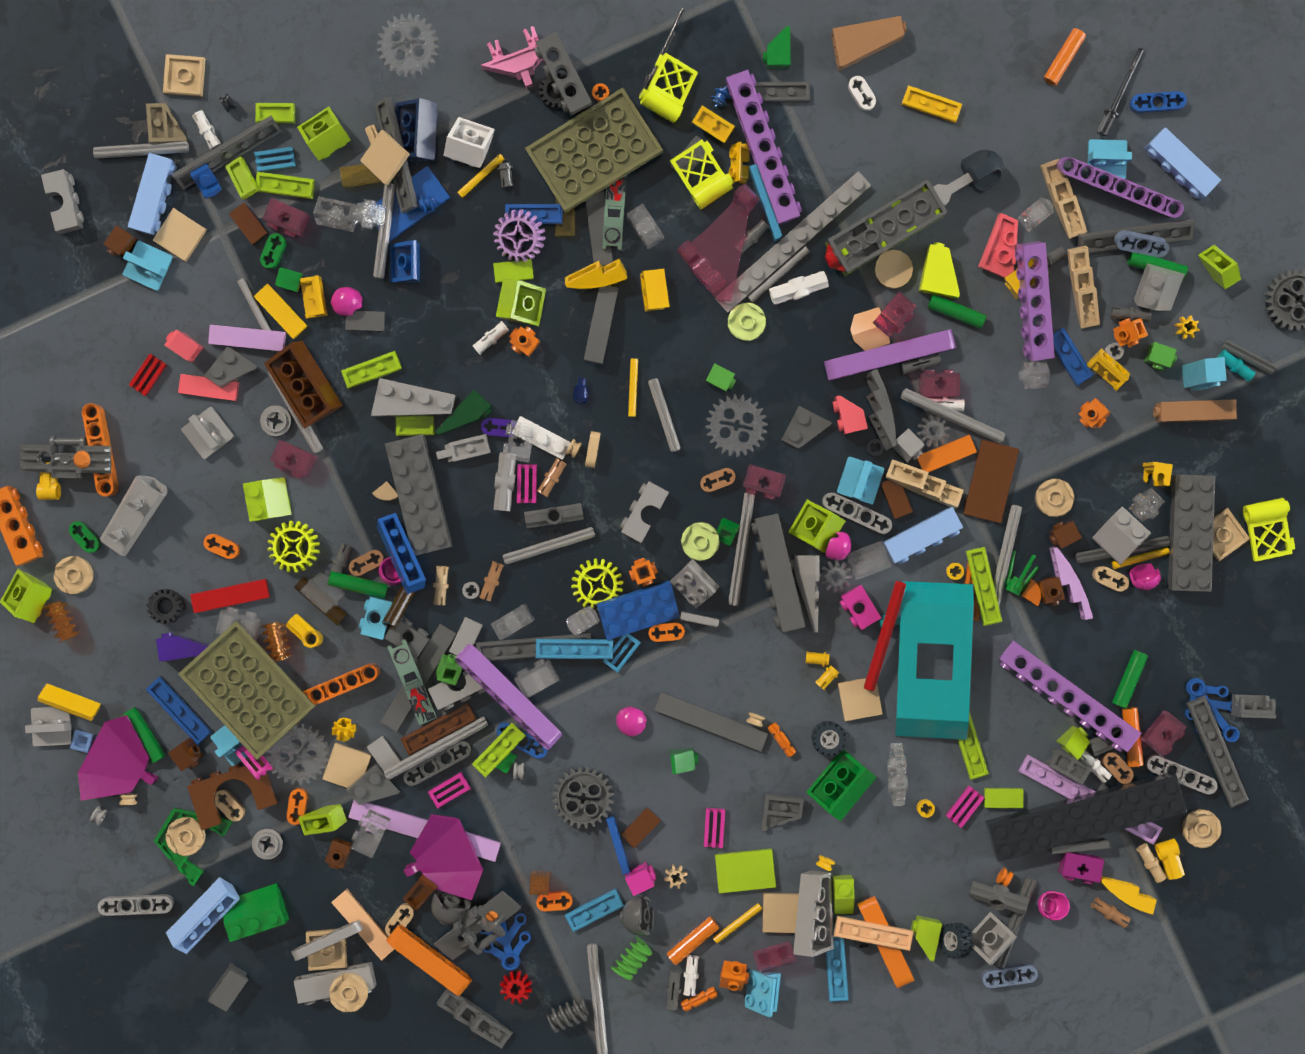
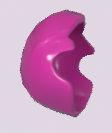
M341 287L334 292L331 305L337 314L350 316L353 315L356 309L361 308L362 296L354 288Z
M836 532L839 537L830 539L826 558L839 561L845 559L849 554L851 540L848 534L844 532Z
M391 558L384 559L379 566L380 579L385 584L391 586L401 584Z
M1150 563L1137 565L1130 570L1131 582L1137 589L1150 590L1160 583L1161 574L1159 569L1155 570Z
M627 706L621 709L616 716L618 729L627 736L639 735L646 728L647 719L644 713L637 708Z
M1046 891V893L1039 897V912L1048 920H1061L1067 916L1070 910L1069 900L1061 892Z

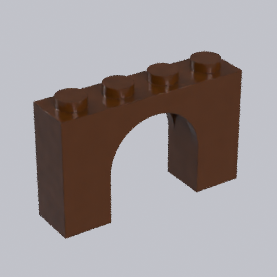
M249 760L248 763L257 772V767ZM256 760L261 767L265 766L262 761ZM238 764L229 767V772L222 774L220 770L209 774V779L203 780L200 777L192 780V785L187 786L201 830L222 823L215 797L220 785L227 780L237 779L246 783L252 791L258 810L278 804L268 772L266 771L264 776L260 775V779L256 780L246 766L240 767Z

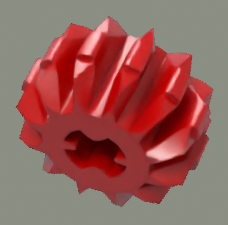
M519 970L517 975H515L514 971H510V977L504 975L503 979L505 981L500 982V986L503 987L500 993L506 994L504 1000L512 998L511 1004H514L515 999H517L520 1004L522 1003V998L526 1000L529 998L527 993L532 992V988L529 987L532 985V981L527 980V974L522 977ZM513 984H517V987L519 985V990L513 989Z

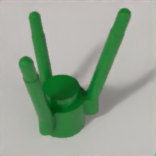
M1012 551L1005 584H1007L1006 590L1020 595L1039 567L1036 566L1026 580L1023 581L1036 557L1032 555L1020 578L1014 576L1011 579L1016 554L1015 551Z

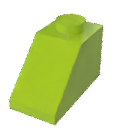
M1213 245L1198 255L1213 280L1225 290L1241 280L1238 263L1217 246Z
M1075 726L1068 729L1056 741L1068 755L1077 760L1082 756L1090 743L1086 738L1088 734L1081 727L1077 728Z
M341 804L325 806L298 818L304 835L335 831L347 822Z
M833 875L834 914H853L855 897L852 875Z
M917 915L916 920L912 921L911 930H913V935L929 960L934 962L942 923L937 919Z

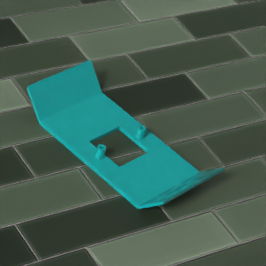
M902 581L906 584V588L901 602L895 736L967 740L974 608L973 584ZM918 643L954 645L952 680L916 678Z

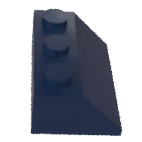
M418 98L395 104V114L403 146L410 154L407 162L435 160L438 103Z

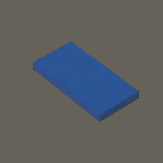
M428 166L411 177L418 204L421 199L420 195L427 198L429 193L431 196H434L435 200L439 199V203H436L437 207L450 199V196ZM395 189L389 242L433 210L428 209L427 214H425L424 211H421V208H415L407 214L401 213ZM383 198L365 210L378 229Z

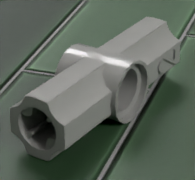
M500 452L498 472H496L494 484L496 492L493 510L510 511L512 491L514 492L516 474L514 473L517 454Z

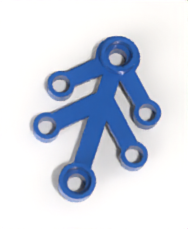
M1190 679L1186 684V691L1190 695V701L1204 695L1217 724L1222 729V737L1229 742L1238 740V729L1229 726L1216 709H1225L1231 712L1232 701L1210 700L1205 694L1211 693L1219 697H1226L1229 693L1228 688L1222 685L1218 687L1207 686L1201 679ZM1194 684L1198 685V689L1196 691H1193L1192 689ZM1221 688H1224L1225 690L1223 695H1220L1219 690ZM1187 709L1185 711V717L1189 720H1193L1192 717H1189V710ZM1229 730L1232 731V735L1230 737L1227 736V731Z
M522 912L516 914L515 921L509 931L505 921L500 924L506 934L503 937L497 938L496 941L503 945L504 952L494 947L493 942L490 944V949H483L484 952L491 953L501 959L502 966L509 971L519 967V954L525 944L531 939V934L528 931L521 932L519 942L512 951L511 941L520 926L526 922V915ZM523 916L524 921L519 922L517 917ZM481 930L479 933L486 934L488 936L493 931L487 933L486 931ZM526 934L529 939L523 940L521 936ZM509 957H512L514 959V963H509L507 959Z

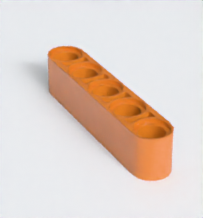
M86 404L82 409V417L88 446H111L104 409L97 404ZM92 408H95L97 414L95 417L92 418L90 415V410ZM98 426L100 434L95 436L93 430ZM112 448L111 473H93L97 493L101 496L112 497L119 490ZM106 483H109L111 486L109 493H106L104 490Z
M369 663L302 692L314 705H317L374 681L380 675V668L374 663ZM368 667L375 670L374 677L367 676L366 669ZM350 675L356 676V685L350 684L348 680ZM332 682L338 683L340 687L338 692L332 691ZM314 690L321 692V699L314 698Z
M875 896L857 904L865 921L889 926ZM877 945L897 989L915 981L900 949Z
M398 924L386 939L391 947L457 996H460L472 982L471 977L403 925Z

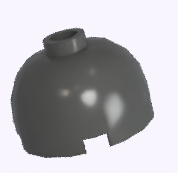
M437 890L432 899L431 909L434 917L441 924L453 925L458 920L462 921L465 913L470 908L471 902L469 899Z
M648 896L635 897L628 900L623 907V911L620 912L621 922L627 931L633 935H650L648 930L653 929L654 911L653 907L649 909L648 902H651Z

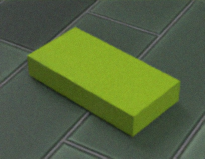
M256 103L255 122L259 123L272 115L277 124H295V104Z
M240 156L225 165L241 199L245 200L259 191L243 157Z
M528 259L526 262L520 260L519 262L493 263L495 283H502L503 279L519 281L534 279L532 259Z
M434 415L396 416V436L435 435Z
M984 788L985 808H1023V788Z

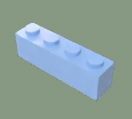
M1166 127L1145 147L1147 154L1152 159H1157L1161 163V167L1166 172H1171L1175 176L1176 182L1187 187L1190 195L1196 199L1201 200L1206 197L1221 181L1214 172Z
M149 153L128 223L130 229L155 236L156 232L159 231L161 221L159 220L161 214L166 209V196L170 194L172 188L170 184L173 177L172 174L177 171L176 162L172 159Z
M949 507L882 542L892 563L898 562L900 565L909 560L908 556L914 553L917 556L925 552V547L931 544L933 547L941 544L944 537L949 536L952 538L960 533L959 530L963 526L953 507Z
M219 877L166 932L173 948L187 954L237 903L240 897L231 883Z

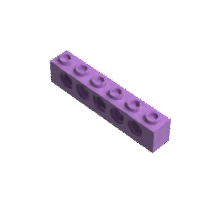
M1035 241L1016 244L1015 258L1018 261L1016 274L1020 282L1018 296L1022 306L1020 308V317L1023 319L1021 334L1025 343L1023 354L1030 361L1055 358L1046 242ZM1032 258L1033 265L1029 268L1028 262ZM1034 278L1035 284L1030 287V280ZM1036 297V304L1032 306L1031 301ZM1037 316L1038 322L1033 325V319ZM1039 335V342L1035 344L1034 339Z

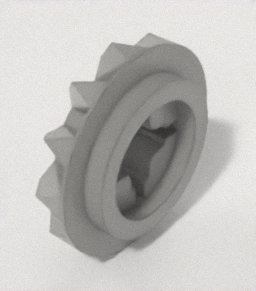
M270 406L263 411L260 424L267 434L281 436L288 432L291 425V416L281 406ZM278 414V419L283 421V423L274 426V423L268 419L276 418Z
M262 829L253 837L252 849L262 859L275 858L282 850L283 840L274 829ZM270 838V843L273 844V847L269 846L265 851V844L262 841Z

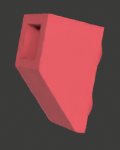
M179 330L170 332L166 337L167 342L164 344L189 362H193L204 348L186 333Z
M842 396L834 398L835 401L832 402L835 413L838 412L840 420H837L839 431H843V435L868 429L863 409Z

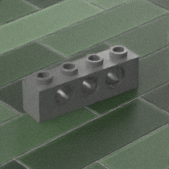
M557 32L536 41L534 52L539 60H543L545 64L543 70L547 77L551 76L554 82L551 84L556 95L560 94L563 100L560 103L564 112L568 111L571 116L591 106L592 102ZM550 53H555L558 56V60L552 62L547 56ZM558 71H565L567 77L559 79L556 73ZM573 88L576 94L573 97H569L565 94V90Z

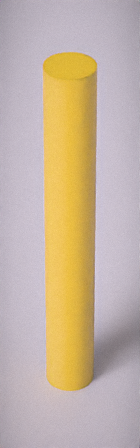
M499 154L457 193L463 198L505 160L503 156Z
M630 359L628 412L630 417H636L638 359Z
M1168 547L1128 557L1121 565L1114 561L1112 566L1113 569L1168 555L1170 551Z
M757 903L713 937L714 941L718 944L763 909L761 905Z

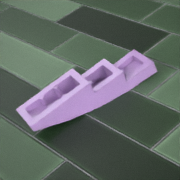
M1057 547L1049 548L1055 575L1060 578L1062 586L1066 585L1069 602L1078 603L1081 619H1092L1093 616L1088 599L1070 563Z

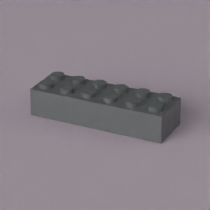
M421 434L386 443L385 447L410 546L415 556L453 547L425 435Z
M1171 475L1168 590L1212 591L1215 476Z
M777 513L753 519L754 523H751L753 535L757 534L758 542H755L757 552L761 553L763 558L760 561L762 572H766L767 579H764L766 590L771 591L772 595L769 598L771 609L776 612V616L773 617L775 627L780 629L781 632L803 628L805 623L779 515Z

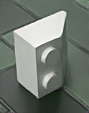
M458 117L447 136L443 156L480 168L486 158L495 129Z

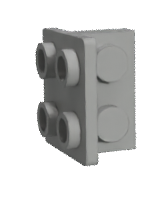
M209 407L200 415H192L188 418L190 422L181 429L203 459L208 458L234 438V434L213 407Z
M693 559L670 580L674 587L695 608L711 597L719 587Z
M55 707L31 708V724L25 725V733H32L33 746L71 744V713Z

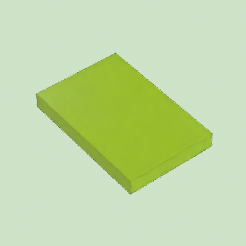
M772 848L715 854L719 893L776 887Z

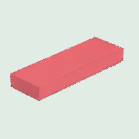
M181 374L178 393L237 401L239 382L232 381L229 385L219 388L205 377Z

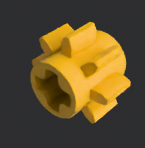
M1188 316L1187 320L1184 317H1180L1181 323L1174 324L1177 327L1175 334L1182 335L1183 340L1187 336L1191 339L1194 338V332L1200 331L1197 328L1199 321L1192 320V316ZM1187 324V327L1190 328V330L1187 331V328L1184 327V325Z
M340 718L337 722L334 721L332 735H336V740L345 742L350 740V738H354L356 724H351V719Z

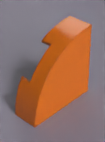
M1031 579L1021 596L1036 606L1040 603L1041 591L1038 584Z

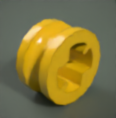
M951 563L946 569L947 576L953 580L961 579L964 575L963 566L959 563ZM958 566L960 574H956V577H953L950 569Z
M923 799L917 803V812L922 817L928 818L934 814L935 807L930 800ZM923 804L931 807L930 810L928 809V813L921 811Z
M819 855L820 860L816 862V865L825 870L832 871L831 866L835 862Z

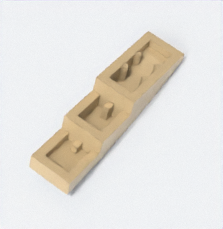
M1055 159L1040 165L1059 219L1068 239L1078 236V234L1086 233L1087 229L1077 197L1073 195L1069 179L1057 170L1059 159Z
M1082 246L1067 249L1071 283L1080 328L1100 325L1097 289L1094 287L1088 247Z
M895 460L891 461L886 475L887 479L931 500L955 509L958 508L963 489L948 485L945 480L928 475L929 472Z

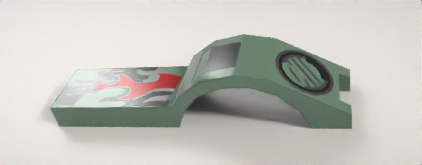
M627 175L606 188L602 250H606L607 246H618V251H622Z
M404 639L401 640L403 645L393 649L389 645L387 648L417 722L421 725L437 717L410 649Z

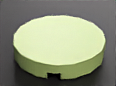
M753 303L736 305L728 317V327L731 334L742 341H751L758 338L766 326L763 310Z
M698 522L686 528L682 535L681 543L686 555L701 561L712 557L717 552L720 539L718 532L713 526L708 523Z

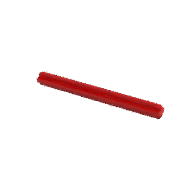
M896 581L868 670L864 689L868 691L875 690L906 588V584L901 581Z

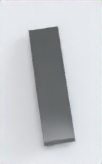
M599 287L584 362L603 365L619 290L617 287Z
M875 369L864 376L872 392L866 396L874 411V414L870 415L869 419L885 450L896 446L895 423L886 388L878 370Z
M446 989L437 1001L439 1007L453 1014L455 1019L469 1026L471 1031L500 1048L505 1045L513 1034L510 1029L462 995L457 996L449 989Z

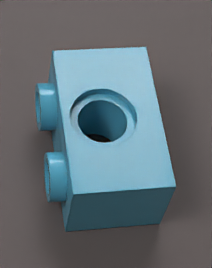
M372 596L369 600L367 599L364 605V610L366 611L365 618H361L359 629H362L360 634L384 640L388 628L382 624V621L393 601ZM374 612L380 614L381 619L378 623H375L371 618Z

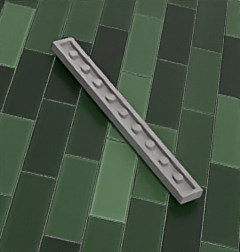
M858 171L721 292L715 300L727 313L730 312L871 186L870 183Z

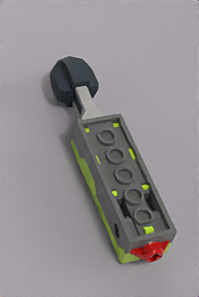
M980 150L962 160L961 169L963 176L950 184H937L932 187L929 180H925L829 238L825 243L827 246L826 262L830 268L842 271L844 276L850 274L943 218L948 213L944 206L949 203L951 195L970 185L975 192L983 193L995 186L1004 174L1002 158L994 151Z

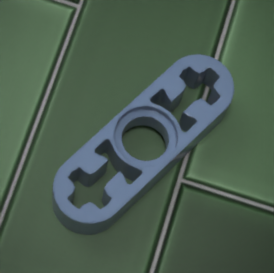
M1122 230L1114 238L1118 248L1124 251L1154 257H1163L1169 252L1168 243L1161 237ZM1126 237L1129 240L1121 243V240H1125ZM1141 240H1146V241H1147V243H1146V245H1145L1144 247H1142V248H1138V247H1137V244H1138L1139 241H1141Z
M1031 964L1005 966L1003 969L999 967L984 970L981 974V980L988 988L1032 983L1038 977L1036 968ZM1027 969L1033 972L1030 974L1029 978H1027L1026 975H1020L1021 979H1019L1017 970H1019L1021 974L1026 973ZM1007 971L1014 972V978L1011 981H1007L1004 978ZM998 972H1000L1002 982L998 978L992 979V983L986 980V978H989V974H992L993 977H999Z

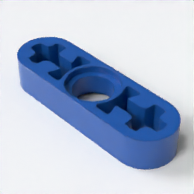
M1180 91L1137 94L1131 98L1129 108L1134 113L1177 111L1186 105L1187 98ZM1155 97L1162 99L1163 105L1161 107L1154 106L1153 99ZM1176 97L1178 100H1181L1178 106L1176 102H1170L1167 107L1168 101H1171ZM1138 99L1139 102L1148 101V104H1143L1142 106H1140V108H1138V105H1135L1134 103Z
M502 722L501 724H499V726L497 727V735L499 736L503 732L501 730V727L505 728L506 726H509L511 723ZM520 729L526 735L528 742L526 745L518 744L516 747L535 758H543L548 750L542 747L544 752L536 754L535 748L526 749L530 745L531 739L535 741L533 745L538 747L539 743L528 732Z

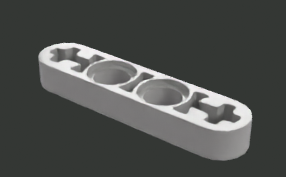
M827 493L822 498V504L826 509L871 530L885 534L892 529V522L888 517L836 493ZM834 496V501L840 503V499L843 500L839 511L836 510L837 505L832 504L828 506L826 498ZM848 503L854 508L853 513L850 515L845 514L843 511L844 505ZM865 511L871 515V520L867 523L862 522L860 518L861 514ZM875 515L878 516L876 520L879 522L886 520L887 529L883 528V530H880V525L874 523V527L871 526Z
M1155 754L1149 755L1145 759V766L1151 772L1158 775L1167 773V769L1170 766L1174 765L1177 768L1176 775L1180 784L1205 794H1213L1217 790V782L1207 775ZM1151 760H1156L1157 763L1164 765L1163 769L1157 766L1153 767L1150 764ZM1186 774H1194L1195 778L1192 783L1185 781ZM1199 780L1206 783L1209 782L1212 785L1211 788H1206L1199 784Z
M167 894L110 896L102 899L98 903L97 908L100 914L105 916L162 914L173 909L175 902L173 897ZM144 899L148 900L151 904L148 910L141 907V901ZM164 899L169 903L166 908H164V905H157L156 909H154L155 904L161 903ZM124 900H127L131 903L132 906L130 910H124L122 908V902ZM108 902V905H115L117 903V907H111L108 911L103 905Z
M360 920L353 921L294 949L291 953L295 961L300 960L358 933L363 929Z

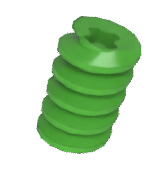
M636 936L637 943L630 942L632 950L627 947L625 948L628 955L621 954L620 956L623 961L616 960L618 967L611 966V969L616 974L627 980H632V974H636L638 972L637 968L643 966L642 962L647 961L646 956L652 955L649 946Z

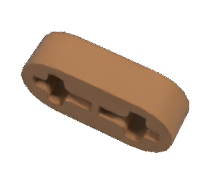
M729 468L721 469L704 476L700 481V486L705 492L715 491L732 484L735 480V473ZM724 471L732 474V477L729 478L730 482L726 480L719 481L718 478L724 475ZM706 478L717 480V483L712 484L711 489L703 485L706 482Z
M379 550L369 551L352 560L349 564V571L355 576L363 575L379 567L384 560V554ZM373 553L380 556L378 559L379 563L377 564L376 562L368 563V560L373 558ZM356 562L358 564L365 562L366 565L361 568L360 573L358 570L354 571L353 568L356 566Z
M1111 751L1102 755L1101 762L1117 781L1123 784L1132 781L1133 771L1119 755ZM1109 756L1112 758L1115 757L1113 759V761L1117 764L1115 767L1110 763L1107 764L1109 761L1107 758ZM1118 769H1121V770H1123L1124 772L1128 771V772L1126 773V775H1127V778H1126V779L1123 778V777L1120 778V777H1121V773L1118 771Z

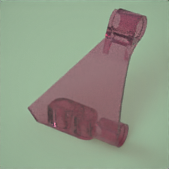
M743 184L735 191L730 206L694 241L688 240L684 242L677 250V253L686 261L694 275L719 302L732 300L749 212L759 201V197L747 184Z

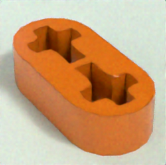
M209 534L204 539V547L207 550L224 558L233 559L240 554V547L237 543L220 535ZM215 537V542L221 544L220 547H210L209 539H214ZM224 546H233V550H235V553H231L230 555H228L229 551L223 549Z
M676 622L657 624L649 629V637L655 642L679 640L685 634L682 624ZM674 626H678V629H681L682 632L675 637L674 633L668 634L667 630H673ZM655 628H659V631H666V634H660L659 638H656L651 633L655 631Z
M303 788L294 789L289 796L287 820L292 825L300 824L299 819L294 820V817L291 816V814L295 813L296 808H298V815L306 814L308 793ZM298 792H301L300 795L303 796L304 799H301L298 805L297 798L294 797V795H296Z
M567 891L544 892L538 896L536 905L541 911L566 910L571 907L573 897ZM562 896H565L570 901L563 905L562 902H556V900H560ZM543 897H546L548 901L553 900L546 907L543 903H540Z

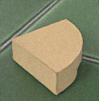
M388 481L372 493L375 497L382 500L398 498L397 492Z

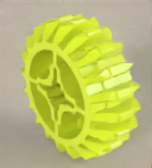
M289 521V527L286 523H282V529L279 527L275 528L278 534H270L275 539L268 540V543L273 544V547L267 549L274 552L269 557L270 559L277 558L274 561V565L281 562L279 569L283 570L287 566V572H291L293 567L294 572L297 573L299 572V566L302 571H305V563L311 567L313 564L310 559L317 560L313 553H320V550L315 549V546H320V542L314 543L318 535L311 536L314 529L306 531L308 524H304L301 528L300 521H297L295 526L293 521ZM298 531L303 535L294 540L286 533ZM281 539L285 543V549L282 554L279 548ZM306 539L308 541L307 555H305L302 548ZM291 542H298L296 545L297 552L296 550L290 551L292 548ZM295 554L297 557H300L301 561L293 563L285 558Z
M594 559V565H591L589 560L586 561L587 568L581 564L580 568L583 571H575L579 578L572 577V580L577 581V584H573L571 587L578 588V591H575L573 595H581L577 601L580 602L584 599L583 607L591 603L590 610H593L596 603L618 597L619 595L615 594L616 591H623L622 588H617V585L623 584V581H617V578L622 576L621 573L614 574L618 568L615 567L611 570V562L608 563L607 567L604 566V559L601 560V565L598 564L597 559ZM591 569H603L597 578L586 574ZM608 573L613 579V590L604 584V579ZM603 576L601 580L603 588H597L592 593L594 585H592L590 580L598 581ZM582 579L591 586L587 596L582 590ZM598 591L609 595L603 600H592Z

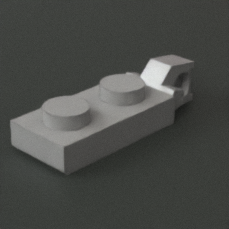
M484 434L451 442L445 445L446 450L438 451L436 455L438 460L448 458V462H456L489 454L491 451L487 435Z

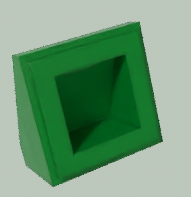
M280 267L275 286L298 292L301 283L300 279L303 274Z
M722 518L717 529L720 542L731 547L740 525Z
M510 752L496 768L507 774L517 755Z

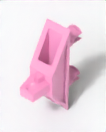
M531 27L532 37L527 29L523 30L529 47L506 56L503 55L499 40H495L496 50H494L489 42L487 46L493 60L482 64V70L517 77L518 80L523 79L526 89L533 87L530 76L534 75L533 71L542 60H539L534 52L536 48L535 42L539 40L535 27Z

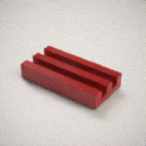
M149 354L129 383V386L142 395L147 396L167 364L154 355ZM154 360L149 369L147 370V372L145 373V375L143 376V378L141 379V381L139 382V384L136 385L141 376L143 375V373L145 372V370L147 369V367L149 366V364L151 363V361ZM159 363V368L157 369V371L155 372V374L143 390V385L145 384V382L147 381V379Z

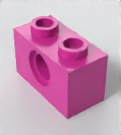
M859 584L840 596L842 599L840 604L845 612L847 610L850 612L852 617L849 619L855 628L859 627L862 630L881 619L862 585ZM857 603H862L864 606L861 613L854 611V606Z
M647 862L631 868L630 872L625 874V880L632 895L635 896L654 887L656 874L652 865L648 866Z

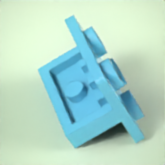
M1090 139L1088 141V164L1125 179L1127 163L1132 160V152H1127V141ZM1101 175L1099 179H1106V177Z
M137 241L132 254L126 251L123 259L128 261L123 276L158 291L173 256L141 241Z
M848 457L837 493L873 504L884 468L866 460L862 461Z
M223 726L211 735V739L218 747L214 751L218 757L224 755L231 766L241 762L234 751L243 744L226 726ZM244 751L241 752L244 758L248 757Z
M749 969L745 1007L764 1016L772 1017L773 1012H777L781 973H761Z

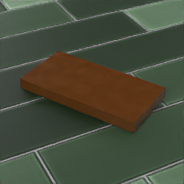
M981 440L963 514L1001 523L1019 452L1018 448Z

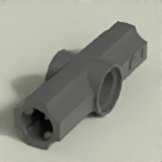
M581 503L524 512L527 528L584 520ZM553 510L559 513L557 521H551L549 518V513Z
M974 880L969 893V897L986 902L992 909L997 911L1008 909L1025 915L1029 903V898L1011 893L1006 886L995 885L992 887Z

